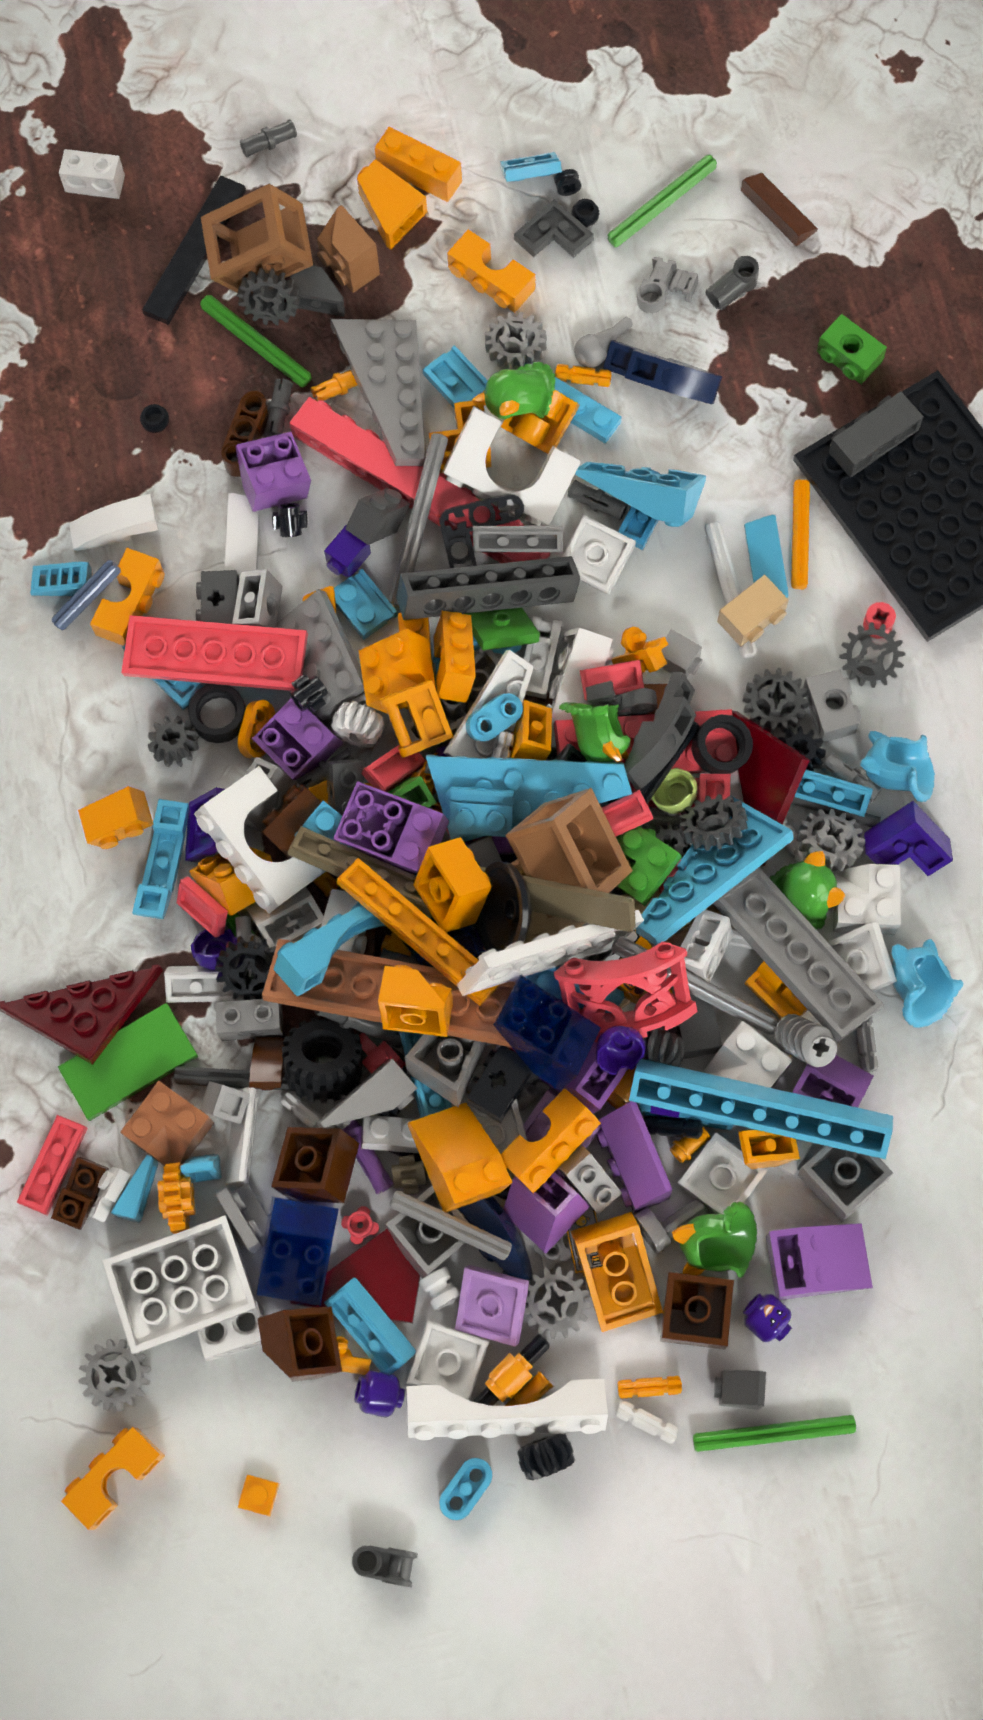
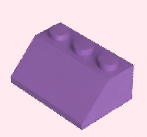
M631 1101L599 1119L601 1128L597 1132L596 1137L601 1148L607 1147L611 1158L607 1160L613 1178L618 1176L623 1186L622 1189H619L622 1192L620 1196L625 1207L631 1206L633 1212L636 1213L645 1207L649 1208L669 1200L673 1189L637 1103Z

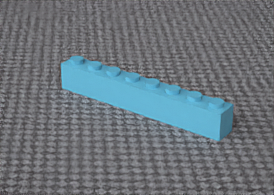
M641 1059L637 1063L629 1101L881 1159H886L893 1131L892 1115Z

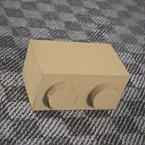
M764 574L720 609L717 622L742 647L748 641L750 643L755 642L764 633V628L771 623L776 625L786 616L789 599Z

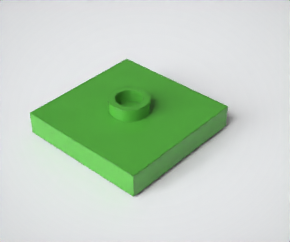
M522 607L466 613L471 615L472 633L483 651L539 642L540 633Z

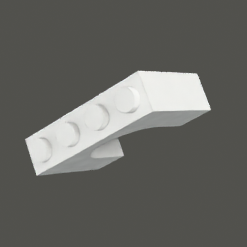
M473 406L442 470L444 474L448 475L446 480L461 488L463 484L473 487L472 493L482 499L505 494L517 495L523 501V513L527 514L525 517L527 521L537 526H541L542 522L550 525L581 460L552 446L540 472L531 483L516 489L502 487L489 477L485 464L488 448L502 421ZM509 499L507 500V505L501 508L514 513V510L519 508V505L514 504Z
M258 766L203 804L194 815L202 831L208 833L216 843V849L219 854L227 858L235 868L234 871L237 878L242 883L247 884L253 892L256 903L269 914L326 871L294 857L283 862L266 861L258 857L249 848L244 836V822L248 813L263 804L278 791L261 767Z

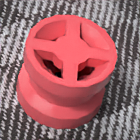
M884 602L872 604L867 609L863 621L864 630H869V624L873 622L876 630H879L881 625L885 624V633L889 634L896 619L893 607ZM870 635V637L876 639L883 638L878 635Z

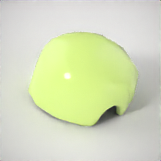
M673 768L651 799L662 811L670 814L683 813L685 808L691 807L696 800L697 781L688 771Z

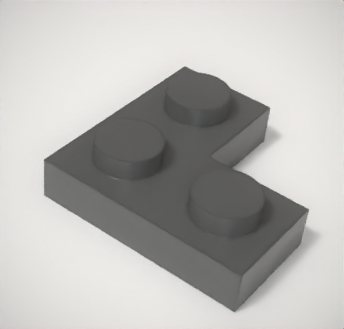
M554 199L514 233V240L533 257L554 240L574 258L594 240V234Z

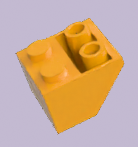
M249 846L258 857L273 862L270 854ZM220 854L204 858L198 863V866L189 870L190 875L203 890L228 911L229 915L232 916L256 902L253 892L247 884L242 883L237 878L234 871L235 868L227 858L222 857Z

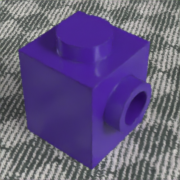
M345 525L324 550L326 566L334 574H343L349 578L353 576L368 558L371 550L370 545H367L345 529L347 525Z

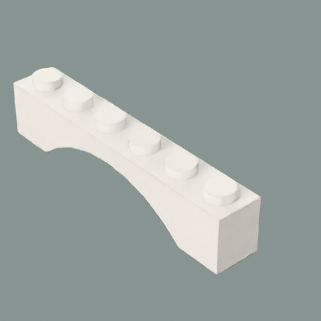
M604 1379L571 1380L560 1390L543 1399L514 1406H490L472 1402L451 1393L441 1385L407 1386L408 1438H416L418 1440H430L434 1437L462 1439L475 1435L494 1438L501 1434H516L517 1436L525 1437L534 1433L555 1435L582 1431L585 1434H594L606 1430L608 1409Z

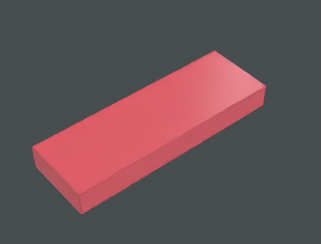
M56 1116L18 1198V1204L48 1216L88 1129L86 1126L62 1116Z

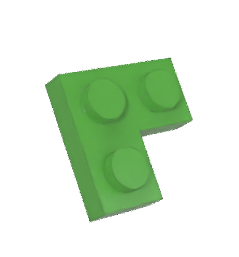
M638 826L617 838L624 855L635 862L631 868L632 872L621 881L618 888L645 907L682 856L679 852Z

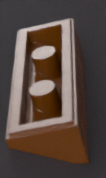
M763 173L749 176L742 180L741 192L796 247L817 232L818 228Z

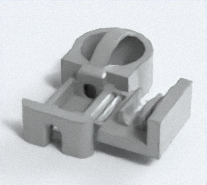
M654 257L652 259L653 271L649 280L643 279L641 286L637 290L639 308L646 313L659 312L665 306L668 289L670 292L675 290L676 293L677 290L681 291L683 295H686V302H690L698 285V274L680 269L677 270V264L673 260H668L666 263L663 262V258ZM652 293L650 302L644 301L642 297Z

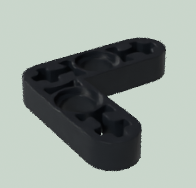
M505 494L445 509L440 515L439 523L449 567L454 568V564H464L469 560L472 561V566H477L469 533L473 531V526H496L516 521L523 515V501L517 495ZM511 499L514 504L519 505V508L514 510L515 515L510 516L507 511L499 513L501 519L495 520V510L491 503L497 502V508L505 507L507 500ZM479 506H485L490 511V517L484 523L475 521L473 517L474 510ZM468 509V517L472 526L466 527V521L458 522L456 529H452L450 525H445L444 521L449 519L448 514L454 513L455 517H463L465 515L462 510ZM463 542L467 545L468 553L465 557L458 559L451 554V548L454 543Z

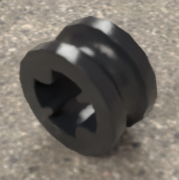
M574 169L563 170L554 177L557 192L561 196L573 195L581 189L582 185L579 180V174Z

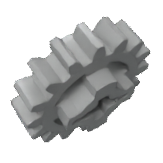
M509 312L508 319L504 320L499 316L497 317V325L494 323L489 324L490 332H485L486 353H489L490 361L497 360L499 368L504 364H508V369H513L514 365L524 367L526 363L533 364L534 358L540 360L543 358L542 351L547 349L546 330L542 329L541 321L534 323L533 315L525 319L523 312H520L518 317H513V314Z
M819 809L816 816L810 813L806 821H802L796 841L801 842L799 846L800 852L807 851L806 857L810 853L823 851L825 854V865L831 870L833 866H836L839 871H843L846 865L852 867L855 861L859 860L863 852L862 848L865 839L860 838L863 830L854 828L855 819L845 820L846 813L844 812L840 816H836L834 809H831L829 814L826 815L822 809ZM817 829L815 835H812V832ZM846 845H849V849L845 851Z
M557 1267L556 1273L551 1275L548 1268H545L543 1278L536 1274L532 1276L535 1285L528 1286V1293L530 1294L527 1296L526 1304L529 1307L525 1308L524 1316L531 1315L532 1317L528 1323L529 1327H533L536 1324L540 1326L538 1335H543L548 1330L550 1331L551 1339H555L556 1333L561 1331L564 1338H567L569 1328L576 1332L580 1330L577 1323L578 1320L587 1321L588 1317L582 1311L591 1309V1304L584 1302V1298L590 1295V1291H581L580 1287L584 1283L582 1278L576 1282L572 1280L574 1271L570 1270L564 1276L562 1275L561 1267ZM556 1282L567 1284L573 1291L566 1292L558 1288ZM544 1285L546 1293L543 1299L534 1303L536 1293ZM551 1289H553L554 1295L559 1300L564 1299L565 1301L561 1304V1317H559L558 1312L555 1311L553 1306H547L551 1302ZM578 1303L575 1315L568 1321L566 1316L568 1308ZM538 1315H549L555 1319L556 1325L543 1321Z
M111 1339L107 1340L106 1348L99 1344L94 1345L97 1353L94 1356L86 1353L85 1357L89 1364L88 1366L82 1365L79 1367L81 1371L86 1372V1377L79 1379L80 1384L88 1386L83 1395L85 1397L94 1395L91 1404L96 1407L103 1401V1410L110 1411L113 1404H115L117 1411H123L124 1402H127L132 1407L135 1406L133 1397L135 1395L144 1397L145 1393L140 1388L142 1385H150L151 1381L144 1378V1374L150 1372L151 1367L142 1366V1362L146 1360L147 1356L143 1353L137 1356L132 1354L130 1347L126 1349L127 1341L120 1339L118 1346H115L114 1341ZM121 1353L115 1360L105 1361L103 1359L110 1354ZM133 1364L136 1370L135 1381L131 1379L130 1368ZM105 1367L111 1370H119L118 1374L125 1383L112 1380V1376L105 1370ZM95 1370L99 1372L100 1379L97 1386L94 1380ZM123 1389L127 1391L122 1396L109 1397L115 1390Z

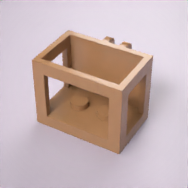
M270 183L201 217L211 280L238 293L242 278H248L250 271L258 275L259 268H262L265 273H269L272 268L275 271V275L279 276L284 272L285 278L313 266L303 203ZM263 202L265 218L235 232L220 223ZM279 204L286 208L280 210ZM217 236L230 242L232 258L221 263Z
M592 788L543 803L506 834L517 857V860L511 864L518 871L523 870L525 875L529 877L610 893L632 872ZM546 914L547 918L555 917V916L547 915V914Z

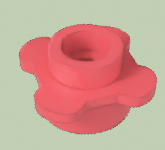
M365 1206L359 1207L350 1216H344L341 1221L342 1227L347 1229L351 1235V1242L356 1245L361 1244L367 1236L376 1235L379 1231L378 1223L373 1222L370 1217V1210ZM361 1222L363 1223V1227L358 1228L357 1224Z

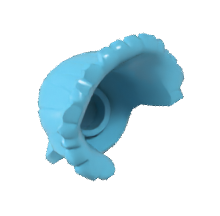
M870 731L868 736L873 746L867 752L866 757L860 762V766L866 771L869 779L885 789L909 791L919 802L929 800L933 793L935 772L927 752V737L921 735L918 741H913L902 737H887L880 732Z
M932 939L926 940L922 947L906 949L899 944L892 946V956L894 959L892 967L897 982L893 983V986L904 1001L902 1011L905 1021L915 1028H922L931 1025L937 1020H941L964 983L962 980L951 978L949 970L938 956L936 945Z

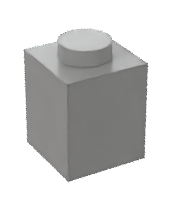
M671 629L665 637L669 645L661 649L667 661V664L662 668L671 674L672 672H684L686 677L690 673L694 675L703 662V659L700 658L702 647Z

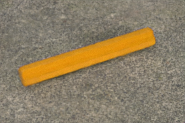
M797 479L793 485L791 587L800 590L806 589L808 584L810 482L806 479Z

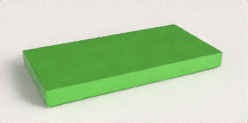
M165 1003L119 1030L93 1065L75 1056L58 1066V1069L87 1120L91 1121L174 1072L176 1067H182L199 1056L169 1005Z

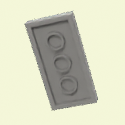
M318 589L278 621L277 627L307 631L308 638L303 675H307L309 679L314 675L317 676L326 687L328 694L323 697L326 704L316 711L318 718L326 721L335 714V711L338 710L343 702H350L364 691L361 667L325 591Z

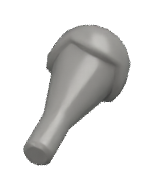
M625 317L612 328L581 337L574 347L577 361L584 367L595 368L606 359L611 341H616L621 334L632 327V320L629 317Z

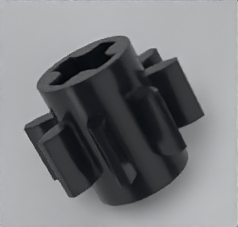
M297 503L278 505V512H273V530L280 529V536L282 537L300 536L302 534L301 528H307V511H300V505Z
M302 675L292 682L295 690L290 693V696L301 711L304 712L309 708L311 712H316L326 704L323 697L328 694V691L317 676L314 675L309 679L307 675Z

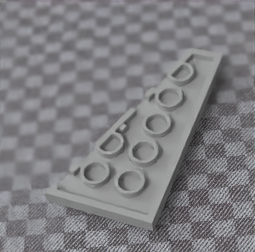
M331 319L330 327L333 333L337 335L340 342L339 346L350 363V370L365 402L369 404L372 410V417L375 423L379 425L384 443L395 466H424L425 445L416 320Z

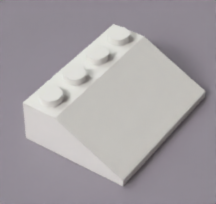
M226 1215L102 1261L132 1354L257 1309L241 1250L231 1220Z

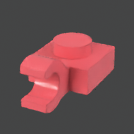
M365 1033L359 1034L362 1050L368 1055L362 1061V1064L371 1074L388 1059H393L400 1068L406 1065L385 1041L377 1047Z

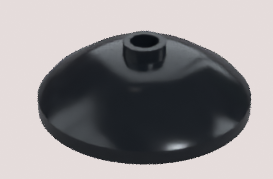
M494 862L484 871L488 875L492 887L476 921V926L485 950L496 949L499 952L517 941H523L524 943L531 923L532 903L526 882L516 867L509 862Z

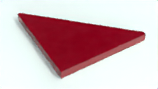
M732 710V715L747 726L753 739L752 753L748 761L738 769L744 803L783 825L810 760L738 711ZM736 740L737 753H738V752H739V746H738V743H737V740Z
M156 964L152 965V968L136 972L131 970L110 975V978L94 982L89 980L68 985L65 989L52 992L46 990L25 995L22 999L10 1002L0 1001V1011L93 1065L161 975L163 969L160 965Z
M386 1229L290 1300L291 1305L310 1308L327 1307L324 1302L352 1278H356L392 1321L413 1324L421 1276L401 1253L390 1232Z

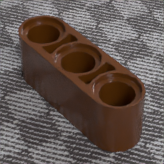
M248 391L240 399L221 450L226 472L233 477H241L238 461H230L233 457L237 456L236 445L261 439L266 428L269 411L265 396L259 391ZM253 407H260L257 411H250ZM243 432H251L247 436H240Z

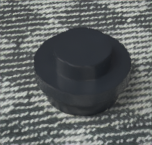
M581 199L573 206L571 214L585 227H589L598 221L599 208L592 200Z
M151 404L142 411L140 422L146 431L158 433L168 426L169 415L162 406Z

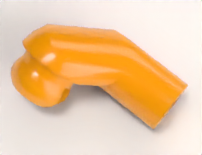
M337 1336L342 1372L366 1375L370 1370L371 1359L354 1357L348 1348V1340L342 1336Z

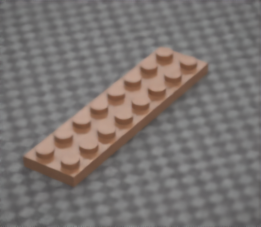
M278 939L262 993L263 1001L382 1023L378 999L384 967L406 965L418 970L429 984L440 983L448 988H452L453 1006L448 1036L514 1048L527 994L526 984L515 982L503 983L479 1006L467 995L462 996L459 988L434 967L337 950L330 959L322 983L297 997L273 969L279 949L288 942H295Z

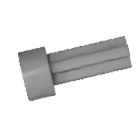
M696 1198L662 1222L658 1221L648 1207L643 1208L633 1216L639 1225L642 1236L651 1249L658 1254L671 1245L670 1239L673 1238L672 1232L682 1225H686L693 1218L708 1213L705 1211L702 1202L700 1203Z

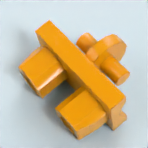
M633 626L625 629L622 634L621 645L626 649L625 654L613 657L611 661L613 664L640 660L642 673L646 670L649 673L654 672L667 664L661 649L669 644L665 637L645 642L647 639L646 634L638 627Z

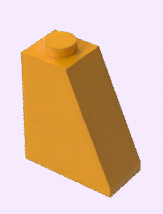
M376 159L369 166L363 167L357 177L359 195L386 247L391 250L427 213L426 196Z

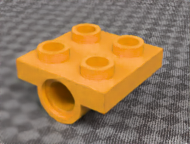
M554 390L551 396L552 402L549 405L550 411L544 418H539L534 413L511 416L504 420L501 428L548 454L552 446L557 448L580 404Z
M765 961L745 981V985L780 1020L788 1014L802 1016L808 1010Z

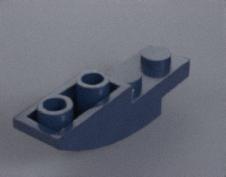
M615 340L610 343L603 369L625 376L626 379L708 404H714L722 376L671 358H664Z
M493 1196L458 1208L465 1215L464 1218L469 1224L512 1244L510 1254L505 1260H501L479 1249V1252L485 1259L490 1262L495 1261L503 1269L502 1273L505 1275L528 1280L529 1282L533 1279L531 1263L524 1243L511 1219Z

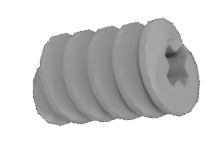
M788 1014L777 1023L774 1039L781 1051L814 1067L828 1065L835 1058L838 1051L837 1043L834 1041L833 1035L828 1028L796 1014Z

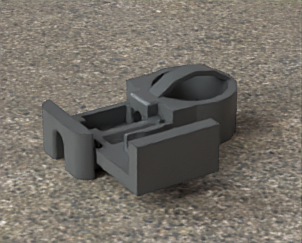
M612 681L586 687L587 702L593 706L619 705L617 717L648 714L658 708L657 695L652 689L639 688L623 693L621 699V697H616Z

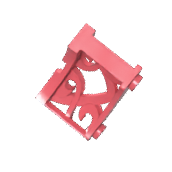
M660 942L643 953L618 960L590 961L578 958L568 960L554 972L555 979L559 980L567 1021L563 1025L564 1035L574 1039L597 1042L599 1036L608 1028L626 1026L636 1029L642 1038L648 1037V1031L663 1027L666 1031L692 1017L698 1011L696 1001L691 1000L684 960L687 956L686 949L671 943ZM670 967L671 975L666 979L667 968ZM623 983L631 984L647 991L638 1000L634 1010L623 1012L619 1006L604 999ZM575 984H579V989L583 994L576 992ZM672 986L674 987L675 994L669 991ZM578 1002L584 1005L582 1010H579Z

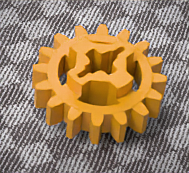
M181 1162L165 1164L163 1167V1180L157 1183L159 1211L162 1213L163 1219L168 1218V1225L173 1234L190 1229L189 1215H195L196 1213L194 1185L191 1183L190 1177H185L181 1172Z

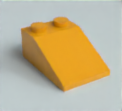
M466 1102L460 1104L459 1107L454 1106L408 1122L407 1125L444 1212L447 1213L499 1194L512 1184L500 1152Z
M632 1212L570 1231L584 1279L590 1291V1298L601 1332L663 1313L640 1228ZM598 1251V1257L603 1268L590 1270L586 1255Z

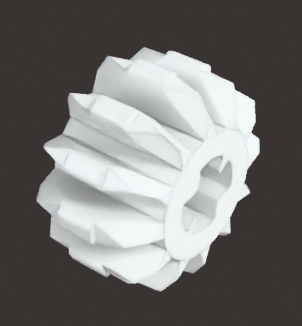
M352 701V703L343 702L332 718L331 727L333 728V733L341 737V741H346L350 745H357L359 748H364V746L372 748L378 739L381 738L385 723L382 721L383 717L375 713L374 708H369L365 704L361 705L356 701Z

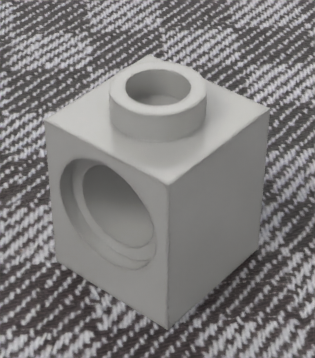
M209 1081L200 1110L203 1113L241 1124L250 1094Z

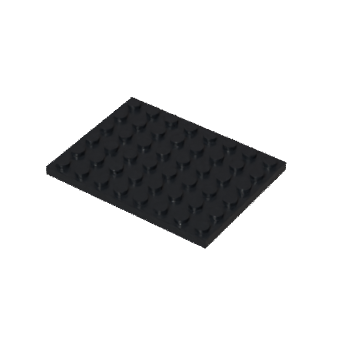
M939 371L932 373L902 391L923 415L919 430L850 478L829 454L831 438L839 429L796 453L793 458L796 465L927 642L983 609V428ZM876 406L875 408L869 410L868 412H869V413L872 412L874 409L877 408V406ZM856 419L852 420L851 422L847 423L841 428H849L851 425L854 424V421Z

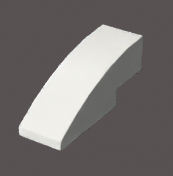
M150 494L110 504L69 523L74 552L132 541L131 535L159 530L155 507Z

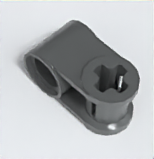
M365 1545L354 1552L352 1566L354 1571L363 1577L382 1580V1582L412 1587L413 1582L410 1581L413 1559L417 1558L418 1553L390 1547L386 1549ZM364 1551L373 1552L377 1558V1564L371 1571H364L358 1565V1557ZM400 1559H402L403 1563L400 1576H398L397 1572Z

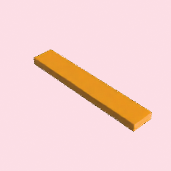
M357 858L337 878L336 883L454 985L457 986L466 975L465 971L479 961L360 858ZM500 985L477 991L467 996L481 1006Z

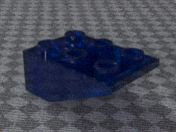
M523 975L518 977L493 1024L530 1070L559 1091L563 1090L578 1076L601 1027Z
M272 1196L256 1295L321 1306L338 1208Z

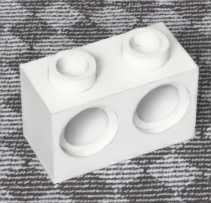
M64 149L59 170V176L65 192L115 199L120 198L125 174L119 156Z
M706 909L696 916L680 946L687 951V956L684 958L687 971L710 982L733 937L729 917Z
M255 1301L257 1309L216 1323L224 1327V1335L218 1341H211L208 1336L209 1329L213 1325L197 1331L204 1359L210 1361L261 1345L257 1318L263 1317L264 1314L258 1301ZM247 1314H252L256 1320L255 1326L250 1331H242L239 1326L241 1318Z

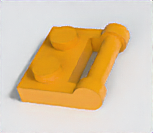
M429 679L379 700L382 708L386 709L400 744L398 750L401 757L410 756L454 738L432 680ZM405 701L420 738L414 742L410 739L397 705Z

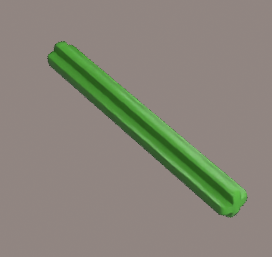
M710 154L704 156L610 231L607 238L609 243L613 247H619L714 171L717 167V161Z
M206 295L201 300L202 310L300 387H305L312 378L309 371L212 295Z
M853 1415L703 1432L693 1435V1445L695 1451L700 1452L852 1434L856 1432V1422Z

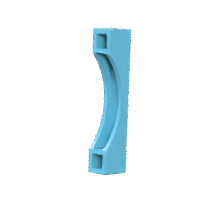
M358 902L351 911L344 915H335L325 926L319 929L312 928L299 941L295 943L288 942L283 945L277 952L278 957L273 969L298 997L322 983L331 957L342 944L368 929L386 925Z

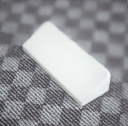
M228 493L224 570H237L240 579L241 572L257 570L259 511H252L247 496Z
M248 965L249 977H251L252 968ZM201 966L167 967L164 973L166 1003L244 1000V996L239 995L234 1000L232 999L234 991L229 990L224 993L222 990L225 982H217L216 978L219 972L216 970H208Z
M249 1087L239 1089L250 1094L241 1124L231 1123L225 1184L249 1185L259 1100L258 1091L255 1088Z

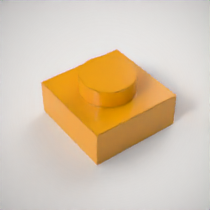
M247 1475L237 1508L271 1517L280 1483Z

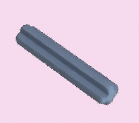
M107 560L52 617L51 621L60 630H65L120 574L121 569L112 560Z

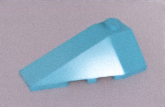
M594 462L584 463L578 467L575 473L576 476L651 518L665 521V525L671 527L682 526L693 517L706 481V475L669 469L668 474H653L649 467L625 471L623 465Z

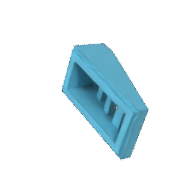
M89 562L33 566L30 593L32 596H73L92 577V568ZM41 575H46L45 586H40ZM52 575H57L56 585H51ZM63 575H68L67 584H62ZM74 575H79L78 583H74Z
M218 1154L191 1157L181 1165V1172L185 1177H190L192 1183L218 1180L222 1178L220 1156Z
M146 1155L113 1207L111 1213L114 1216L137 1223L142 1221L159 1165L158 1161L152 1156Z

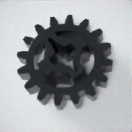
M251 935L249 942H245L243 937L239 936L237 945L229 941L225 948L226 951L221 950L219 952L218 959L220 961H217L215 970L219 972L216 980L217 982H225L222 990L224 993L229 990L234 991L232 999L236 1000L239 995L244 996V1000H250L252 996L255 999H262L263 989L276 946L269 949L266 947L267 939L264 938L259 944L256 943L255 935ZM248 962H251V965H250V968H252L251 977H249V971H248V967H247V966H248Z

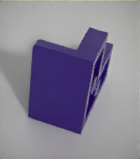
M911 801L864 833L865 853L875 864L898 865L910 857L927 876H930L953 861L949 837L914 801Z

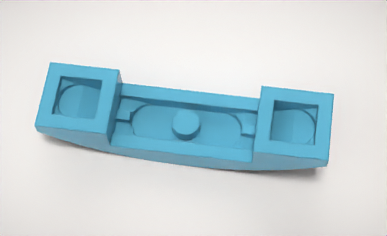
M158 800L153 821L154 825L152 826L154 834L143 881L138 886L133 915L164 919L182 857L189 813L188 803Z

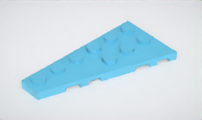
M426 755L442 812L448 820L450 817L452 786L515 791L512 828L517 826L543 803L592 788L599 804L632 794L624 763L571 762L565 760L546 761L518 758H470L467 756L445 757ZM449 833L451 840L461 837L463 842L484 837V835Z
M733 797L734 802L740 801V800L736 799L735 797ZM741 801L748 819L746 821L747 830H741L743 837L732 838L733 845L723 843L720 850L717 849L716 845L712 846L709 851H705L704 845L695 849L692 844L678 863L676 874L673 877H668L663 884L664 890L660 896L652 899L641 914L644 921L636 928L637 934L655 946L660 942L666 941L794 840L792 830Z

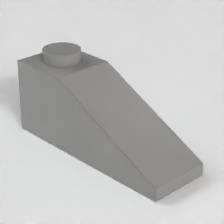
M388 1059L320 1118L316 1124L320 1128H325L390 1111L396 1107L401 1110L414 1099L412 1093L417 1087L393 1059Z

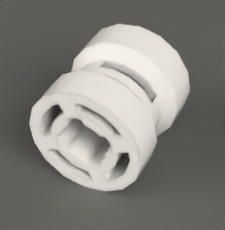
M447 1266L429 1274L419 1282L424 1292L431 1293L430 1303L434 1311H438L460 1298L461 1291L458 1286L449 1282L452 1275Z

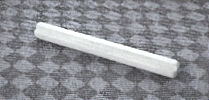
M714 522L706 525L705 532L727 605L741 592L721 523ZM748 641L742 647L738 645L742 658L756 655L757 648L755 642L750 643Z

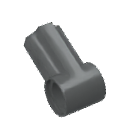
M751 256L739 257L734 262L732 269L706 289L705 294L716 309L722 311L741 294L749 292L756 287L759 273L757 260ZM741 272H749L751 275H750V276H742V275L739 274V273H741Z

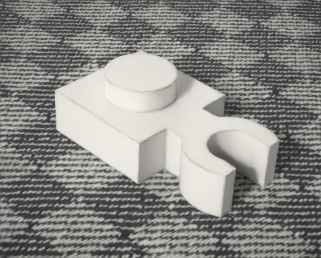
M112 1167L110 1171H105L98 1183L100 1190L97 1195L99 1197L91 1207L88 1216L104 1223L112 1204L116 1203L131 1174L116 1167Z

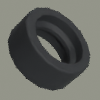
M208 684L197 690L191 698L188 707L189 719L194 730L207 742L217 744L229 742L239 736L246 706L239 692L230 685ZM212 699H228L234 705L236 712L232 722L225 727L217 729L204 725L200 715L202 707Z
M721 714L711 717L699 727L692 738L691 750L695 761L703 770L710 774H731L748 761L753 749V739L750 730L741 720L734 716ZM724 728L736 738L739 752L732 761L719 762L707 751L705 739L713 729Z

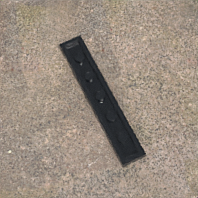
M220 175L142 309L144 315L164 324H170L207 260L201 217L243 197L246 192L245 185ZM228 218V219H226V220H224V221H222V222H220V223L223 224L224 226H226L227 223L229 222L230 218Z

